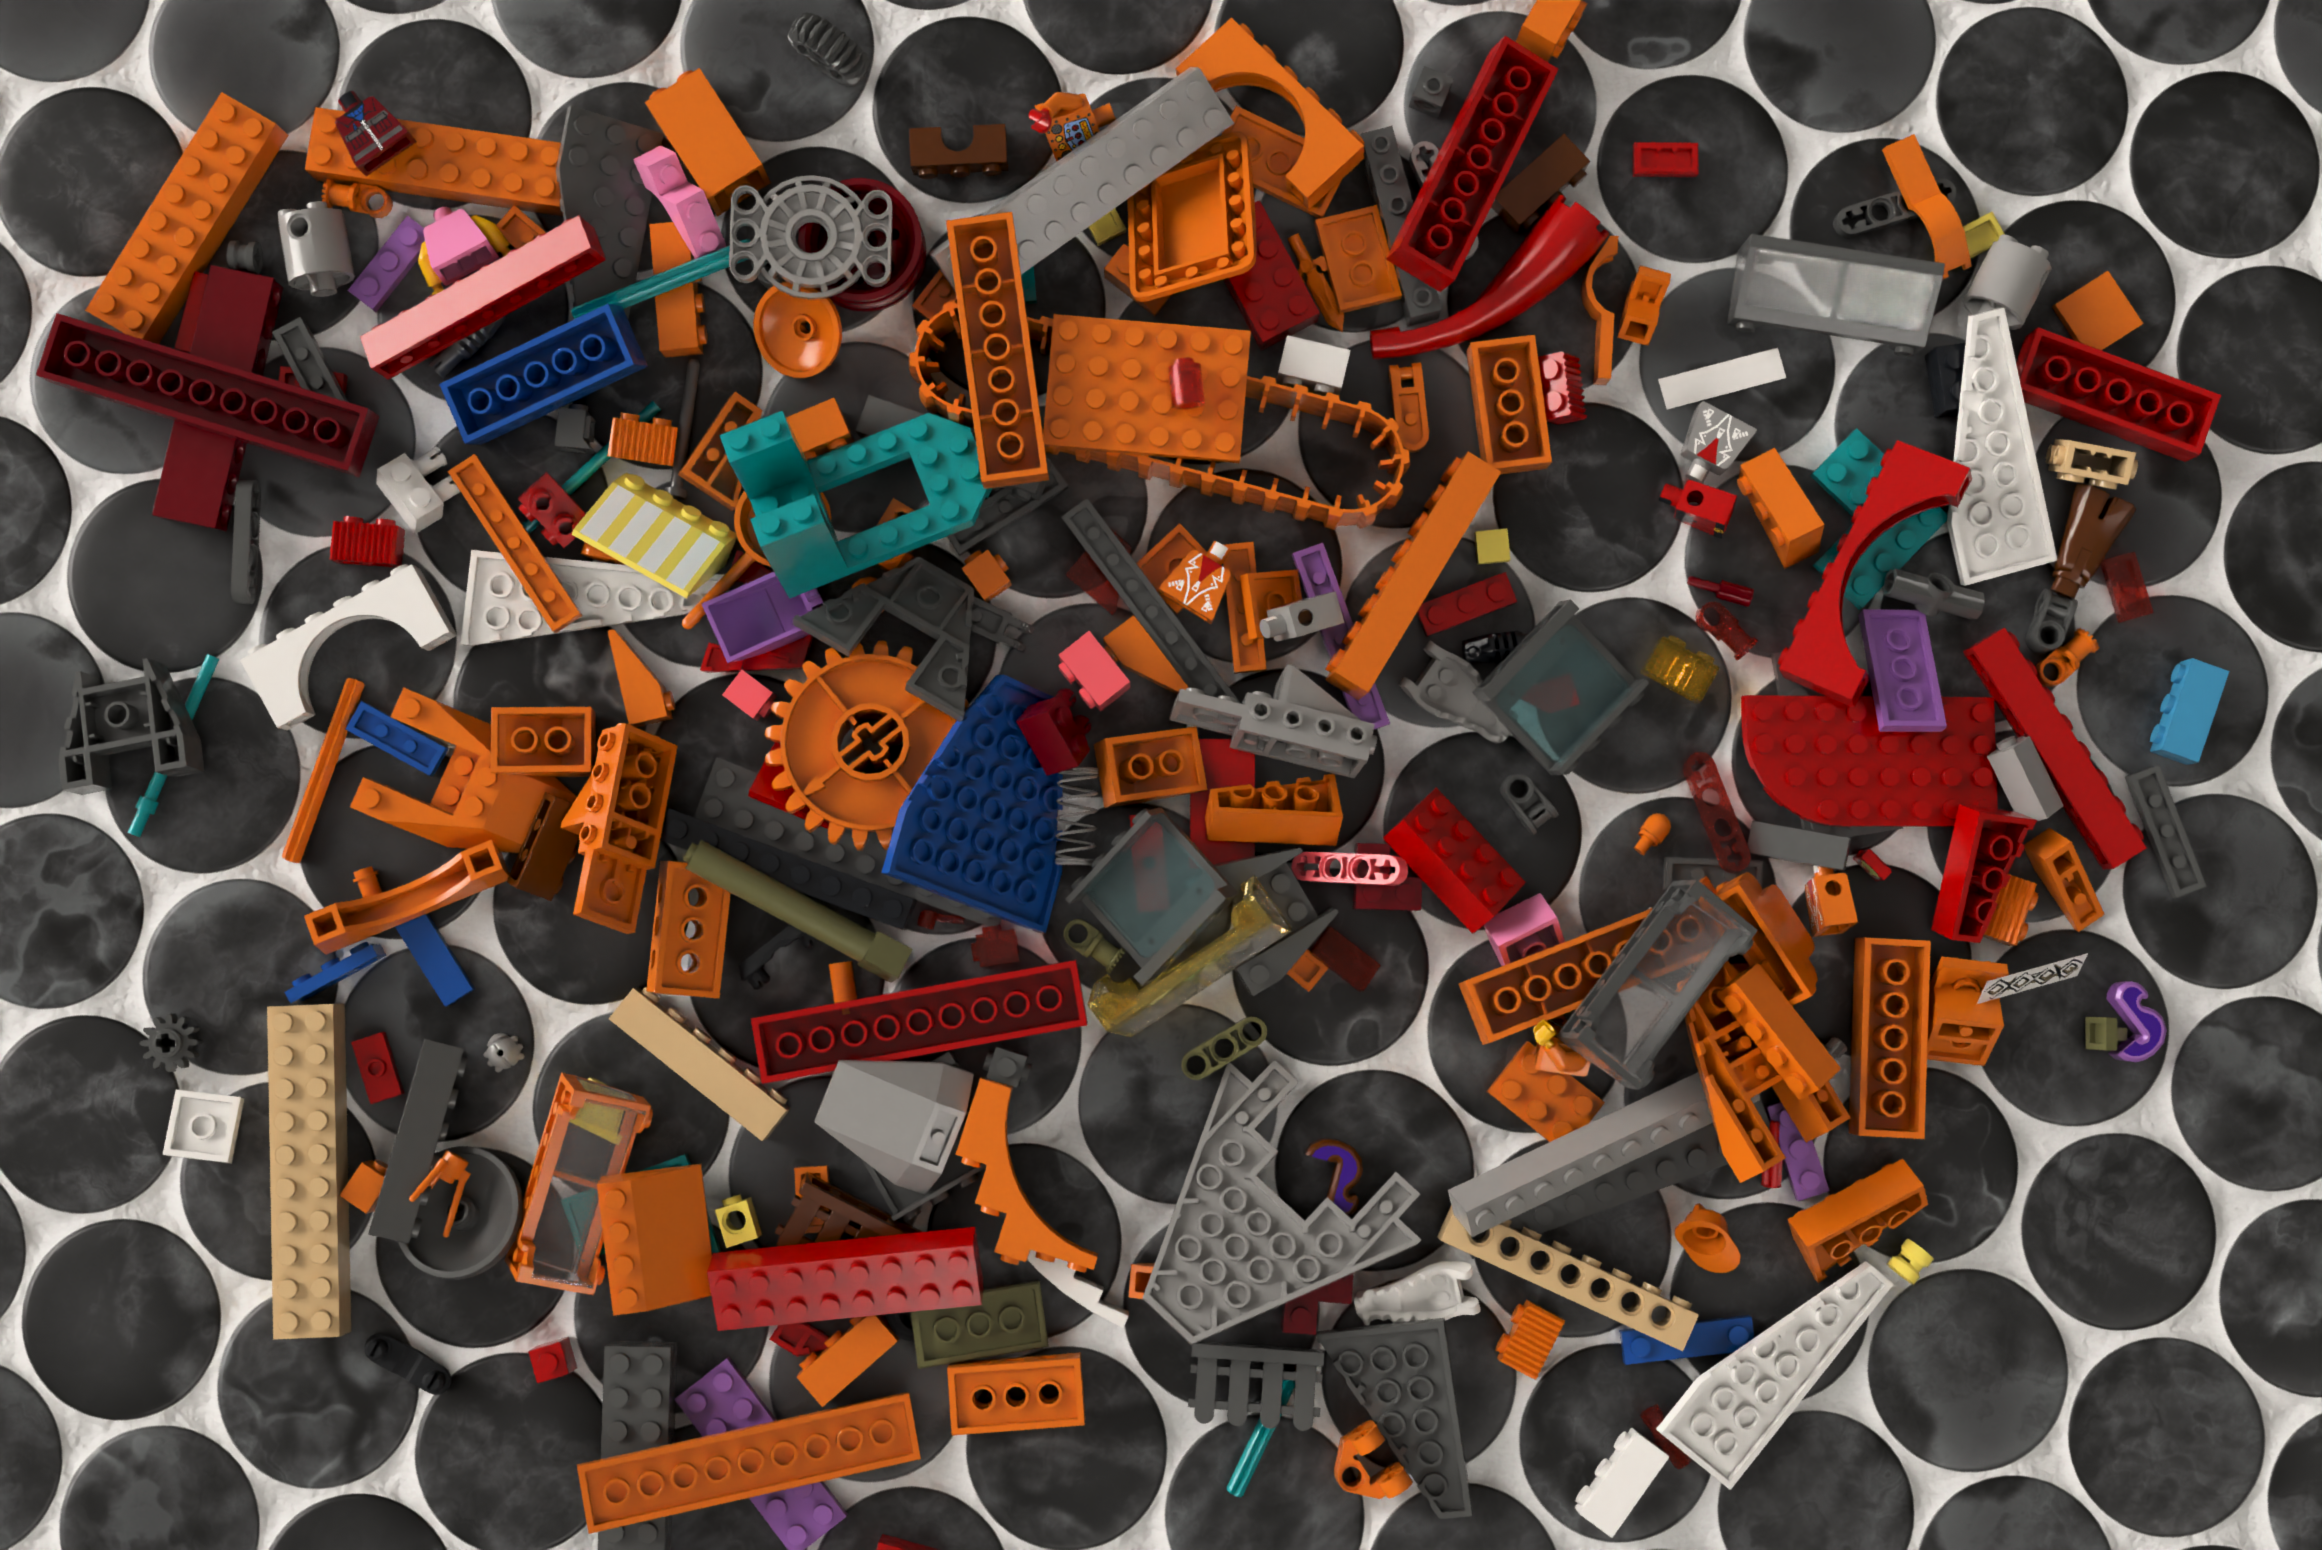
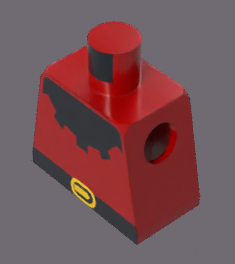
M1687 480L1684 489L1666 483L1659 501L1676 507L1674 513L1676 520L1722 539L1734 511L1737 495L1693 480ZM1690 502H1696V503H1698L1699 505H1698V506H1692V505H1690L1689 503H1690Z

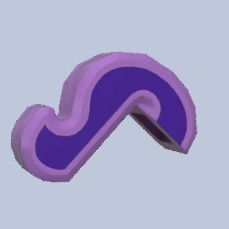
M2115 982L2109 987L2107 992V1001L2133 1033L2132 1036L2127 1038V1041L2117 1045V1051H2110L2108 1053L2116 1060L2131 1062L2146 1060L2153 1056L2165 1041L2167 1029L2164 1019L2156 1010L2142 1006L2141 1000L2148 998V992L2142 985L2136 982Z

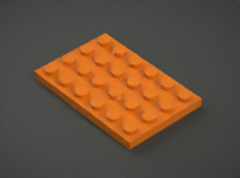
M1054 314L1043 428L1045 447L1240 463L1251 331Z

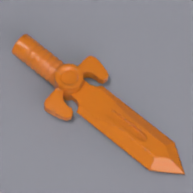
M1299 233L1289 237L1287 240L1299 261L1300 268L1297 271L1305 283L1303 273H1306L1308 279L1306 284L1327 324L1343 332L1344 313L1339 314L1334 294L1324 274L1319 273L1316 269L1317 265H1319L1322 271H1327L1325 257L1320 256L1312 259Z

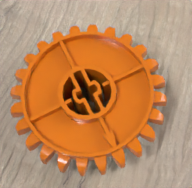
M879 640L876 643L873 654H865L860 642L851 655L845 658H841L834 648H828L825 650L827 665L823 668L818 667L811 661L803 663L802 667L807 677L803 684L797 680H786L784 687L788 694L793 697L791 702L780 701L772 704V712L783 719V724L766 728L764 735L768 740L780 743L781 748L766 754L765 763L768 766L774 767L784 766L785 771L777 775L772 781L773 789L775 791H783L794 788L795 792L789 797L785 808L789 814L798 812L805 806L810 809L805 820V829L808 832H813L826 820L829 822L828 839L830 844L836 845L842 838L845 830L848 829L852 830V838L857 851H863L869 832H876L882 848L888 850L892 829H894L900 807L957 720L905 690L906 683L918 668V666L916 667L912 664L913 649L911 647L904 646L896 658L889 656L888 645L884 640ZM965 699L964 711H966L969 707V702L967 699ZM867 720H879L873 726H871L869 722L858 725L859 723ZM895 728L891 733H889L886 737H884L882 740L878 742L881 751L880 753L873 755V753L870 750H868L858 759H856L853 763H851L849 766L847 765L865 751L863 745V741L865 739L870 738V740L873 743H875L885 734H887L890 730ZM852 729L853 733L851 736L853 742L841 751L844 736ZM903 741L900 756L892 765L889 762L891 759L890 751ZM870 766H872L874 770H879L883 767L885 768V770L880 773H863Z

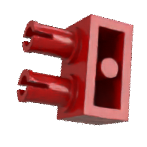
M548 472L543 474L518 497V500L522 503L518 509L530 522L537 519L542 524L544 529L541 533L553 546L559 543L565 548L576 538L571 534L586 513Z

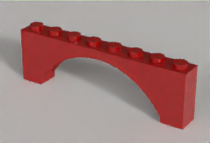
M1899 440L1896 441L1893 449L1888 448L1881 460V467L1883 468L1878 478L1873 477L1869 482L1866 490L1868 497L1864 505H1858L1854 511L1851 520L1853 526L1849 534L1844 533L1837 546L1839 553L1834 563L1829 562L1822 575L1824 582L1820 590H1815L1808 601L1807 608H1809L1805 619H1799L1793 630V637L1795 638L1790 648L1785 647L1778 660L1779 670L1783 678L1855 708L1869 681L1867 671L1859 668L1851 655L1843 630V599L1848 580L1855 565L1867 548L1879 536L1897 523L1915 514L1937 507L1952 505L1958 508L1972 481L1971 469L1969 467Z

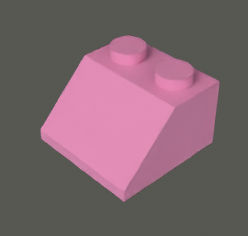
M1541 893L1496 914L1484 925L1489 942L1501 966L1565 942L1557 916Z

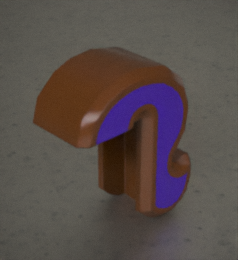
M1321 1138L1310 1143L1304 1152L1305 1155L1335 1163L1326 1198L1328 1197L1348 1217L1351 1216L1357 1209L1359 1199L1354 1193L1348 1194V1191L1360 1181L1363 1173L1361 1157L1351 1145L1339 1139Z

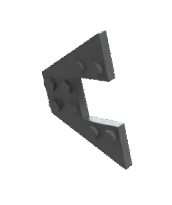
M917 557L906 562L901 568H894L883 573L881 578L867 585L862 583L844 592L837 599H829L823 602V606L802 616H794V626L848 657L883 610L937 640L906 683L905 690L957 721H963L974 599L973 587L923 558Z

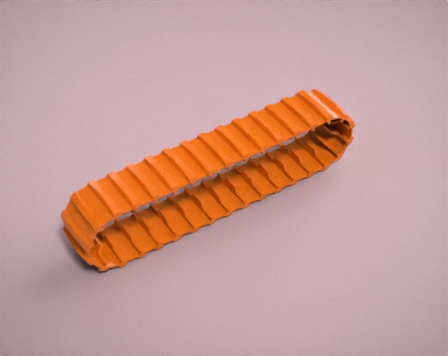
M952 300L944 303L943 310L934 315L929 321L922 320L916 329L918 340L915 352L909 354V371L912 378L917 383L922 384L919 388V398L930 413H939L948 420L974 428L972 409L964 408L966 403L964 394L960 393L958 399L955 398L954 403L951 404L941 399L949 390L944 381L937 386L933 382L927 386L925 379H931V373L940 372L938 362H927L931 350L936 353L939 350L942 352L946 351V345L940 339L955 330L959 339L962 338L958 306ZM1042 316L1038 320L1027 317L1030 339L1041 341L1040 352L1046 355L1047 350H1050L1053 318ZM1265 375L1262 379L1247 376L1245 396L1261 400L1259 412L1264 413L1266 403H1272L1293 409L1290 421L1295 422L1297 411H1302L1324 417L1321 427L1326 430L1328 421L1331 419L1354 425L1352 436L1354 438L1358 437L1360 428L1371 432L1377 437L1370 445L1372 450L1377 447L1380 449L1385 445L1391 459L1380 460L1378 467L1379 469L1387 470V474H1394L1393 483L1388 481L1386 485L1376 480L1372 488L1381 494L1378 502L1371 505L1369 499L1365 500L1363 495L1359 494L1356 497L1359 509H1340L1342 496L1337 495L1334 507L1308 500L1310 487L1307 486L1305 487L1303 497L1299 498L1277 492L1276 488L1279 481L1277 478H1274L1272 488L1269 490L1245 483L1247 470H1242L1239 481L1213 475L1216 466L1214 461H1211L1206 473L1182 466L1183 458H1177L1176 464L1151 458L1148 455L1045 447L1046 453L1058 455L1061 451L1075 455L1076 460L1088 464L1090 460L1105 463L1107 464V469L1117 472L1124 468L1138 472V477L1150 480L1152 476L1169 481V486L1181 489L1183 485L1200 489V494L1212 497L1214 493L1228 496L1231 497L1232 503L1243 505L1245 501L1262 506V511L1274 513L1275 510H1280L1293 514V519L1304 522L1306 518L1321 521L1324 523L1325 528L1336 530L1338 526L1357 525L1359 529L1370 526L1374 523L1376 515L1384 508L1390 510L1395 507L1403 494V485L1400 483V479L1410 467L1409 450L1403 449L1398 435L1400 426L1393 418L1386 419L1373 411L1370 403L1359 401L1357 405L1340 401L1339 395L1329 392L1326 396H1321L1308 392V387L1295 384L1293 388L1276 384V378Z

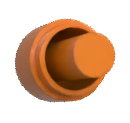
M1661 813L1652 814L1647 818L1638 833L1641 838L1634 846V849L1639 854L1645 855L1651 846L1657 847L1658 844L1664 841L1671 830L1669 818Z

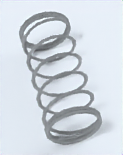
M1075 767L1058 772L1059 774L1091 776L1067 778L1057 782L1058 786L1066 789L1088 792V794L1060 797L1056 800L1057 803L1090 811L1062 814L1056 817V820L1059 822L1089 828L1060 832L1055 835L1057 839L1089 845L1056 851L1055 855L1061 857L1055 859L1056 865L1091 866L1095 860L1059 854L1095 848L1096 844L1060 836L1091 832L1097 829L1093 825L1060 818L1094 814L1098 811L1091 807L1061 802V800L1096 796L1098 794L1097 791L1067 786L1061 783L1097 778L1099 776L1098 768Z

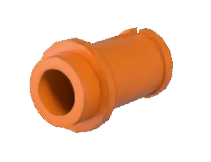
M373 866L353 872L355 876L353 883L357 882L363 898L383 893L376 877L379 873L374 871Z

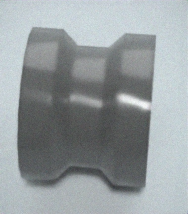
M231 240L227 248L228 268L238 271L248 270L252 274H259L263 266L261 244L258 241L242 244L239 240Z

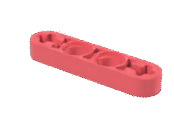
M1302 852L1294 857L1291 864L1294 876L1298 880L1308 882L1396 886L1403 883L1408 875L1406 861L1401 857L1392 855ZM1337 859L1341 864L1339 874L1333 877L1330 873V864L1333 860ZM1365 860L1368 863L1369 870L1367 875L1361 878L1358 875L1357 868L1359 863ZM1308 863L1319 864V870H1304V865ZM1380 867H1395V873H1379Z

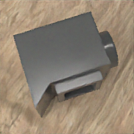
M569 404V408H558L555 447H561V452L596 454L590 446V442L594 443L596 420L588 412V406Z

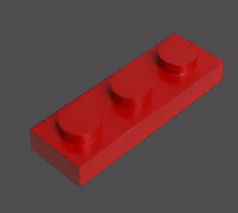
M1504 572L1422 603L1417 611V616L1425 636L1429 637L1513 605L1517 602L1508 576Z

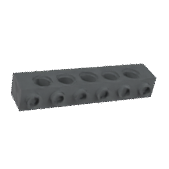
M1392 126L1361 133V138L1364 141L1365 157L1362 161L1374 205H1377L1389 250L1413 205ZM1394 265L1402 293L1400 302L1407 327L1438 319L1442 307L1437 290Z

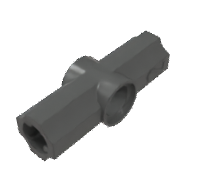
M1890 569L1885 577L1882 588L1884 596L1912 603L1920 612L1929 616H1936L1941 611L1970 620L1978 619L1983 612L1985 602L1984 593L1956 586L1948 577L1940 573H1931L1928 577H1924L1899 569Z

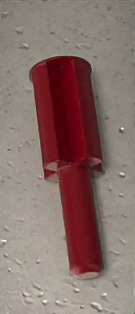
M1689 576L1687 579L1688 585L1716 593V598L1749 607L1753 599L1754 589L1724 580L1718 584L1694 576Z

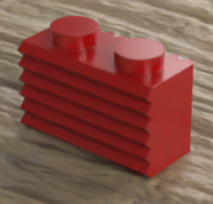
M1562 351L1538 357L1546 420L1557 425L1584 420L1587 417L1584 413L1586 408L1583 407L1585 405L1583 401L1585 396L1582 395L1584 390L1581 388L1583 383L1580 382L1582 380L1580 376L1582 371L1579 370L1581 365L1578 363L1580 358Z
M344 516L343 521L340 522L333 521L330 549L331 561L339 564L394 568L402 565L405 530L396 526V521L376 519L375 524L363 523V518Z

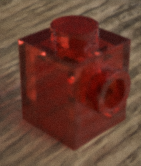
M1001 925L983 927V934L975 935L976 942L971 943L973 961H979L980 968L1021 961L1016 929L1002 931Z

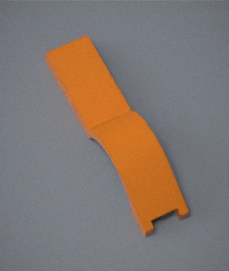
M1915 134L1884 147L1882 152L1908 209L1914 211L1921 218L1928 230L1934 247V262L1945 263L1942 280L1949 277L1948 271L1960 266H1962L1963 270L1972 267L1965 231L1960 217L1952 203L1940 192Z
M1610 236L1585 273L1580 289L1582 303L1590 317L1596 321L1593 385H1607L1611 379L1614 313L1604 309L1596 300L1592 289L1593 275L1601 265L1613 261V256L1618 253L1619 236Z

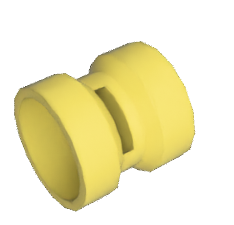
M1907 1238L1901 1245L1902 1251L1898 1256H1892L1887 1265L1903 1279L1914 1285L1920 1278L1919 1272L1922 1268L1928 1267L1934 1258L1915 1242Z

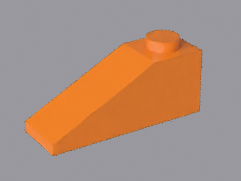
M1134 615L1103 638V642L1106 645L1104 647L1105 651L1115 663L1118 661L1123 668L1177 695L1180 689L1186 690V688H1189Z
M614 629L607 630L628 724L637 728L673 719L671 711L675 710V702L672 692H666L665 686L618 631Z
M2048 828L2024 844V849L2035 872L2074 930L2080 932L2105 915L2072 841L2053 829Z

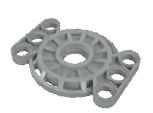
M815 175L799 176L781 182L770 190L763 199L753 187L747 185L740 186L735 189L731 197L730 271L734 278L742 283H750L762 273L765 279L779 291L796 298L808 300L829 298L842 293L855 284L860 276L863 277L868 285L882 287L890 280L892 268L893 206L891 198L884 191L873 190L861 201L857 194L844 184L828 177ZM816 182L822 183L823 185H802V183ZM793 185H796V187L786 190L785 192H783V193L780 194L779 196L777 195L779 192H781V191L784 190L785 188H788V187H791V186H793ZM831 186L842 190L849 197L844 198L837 191L832 190ZM741 195H753L756 199L755 206L750 210L740 209L737 202ZM875 198H881L887 203L886 211L880 215L873 214L868 208L871 200ZM771 200L772 203L767 207V203ZM855 203L858 205L856 210L852 207ZM806 223L820 224L827 231V244L822 250L809 253L803 251L797 245V231ZM743 226H749L755 231L753 240L748 243L740 242L736 236L739 228ZM879 230L885 233L887 238L884 245L881 247L870 245L868 236L871 232ZM747 258L753 261V271L748 275L737 273L735 267L739 260ZM877 262L884 265L886 272L882 278L875 280L868 276L867 268L872 263ZM767 263L771 266L768 272L764 268ZM856 266L858 270L853 275L850 271ZM779 275L785 281L793 284L792 289L781 285L774 278ZM844 277L847 279L839 287L828 290L827 286L837 283ZM800 288H821V292H800Z

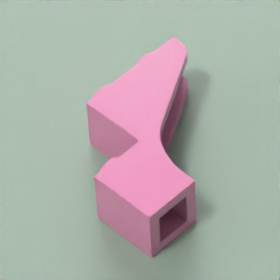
M660 145L633 159L645 188L651 191L662 203L695 259L727 247L703 189L687 181L675 152Z

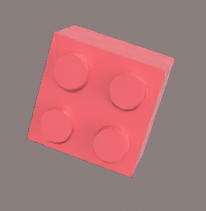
M1090 631L1086 632L1058 655L1061 662L1058 665L1060 672L1070 684L1075 681L1082 688L1078 691L1079 695L1090 709L1096 706L1101 712L1131 688L1129 679Z

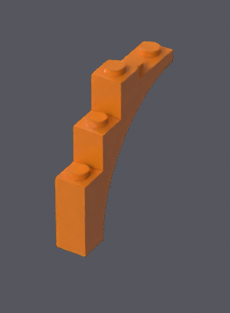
M981 1077L955 1155L962 1157L961 1163L972 1167L980 1168L981 1163L987 1165L975 1204L981 1205L980 1211L999 1217L1000 1212L1006 1213L994 1252L1001 1254L1000 1260L1014 1265H1019L1020 1261L1026 1262L1030 1250L1036 1251L1035 1257L1054 1263L1055 1258L1067 1261V1267L1083 1273H1086L1087 1268L1094 1270L1098 1253L1070 1241L1050 1226L1030 1203L1017 1179L1010 1157L1007 1138V1118L1013 1087Z

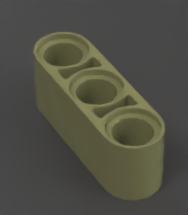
M1254 1016L1243 1018L1191 1049L1181 1060L1183 1073L1192 1080H1200L1257 1047L1267 1036L1265 1023ZM1249 1022H1256L1261 1028L1260 1036L1253 1041L1247 1040L1243 1035V1028ZM1220 1039H1228L1233 1044V1051L1227 1057H1220L1215 1052V1044ZM1194 1055L1200 1056L1205 1060V1068L1198 1074L1189 1072L1186 1067L1188 1059Z

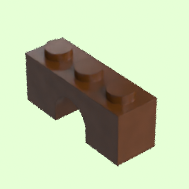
M1005 124L973 125V141L968 148L962 151H953L944 145L941 127L909 128L910 165L913 175H919V178L933 179L938 177V174H951L952 177L962 178L975 172H982L985 176H997L1002 171H1009Z

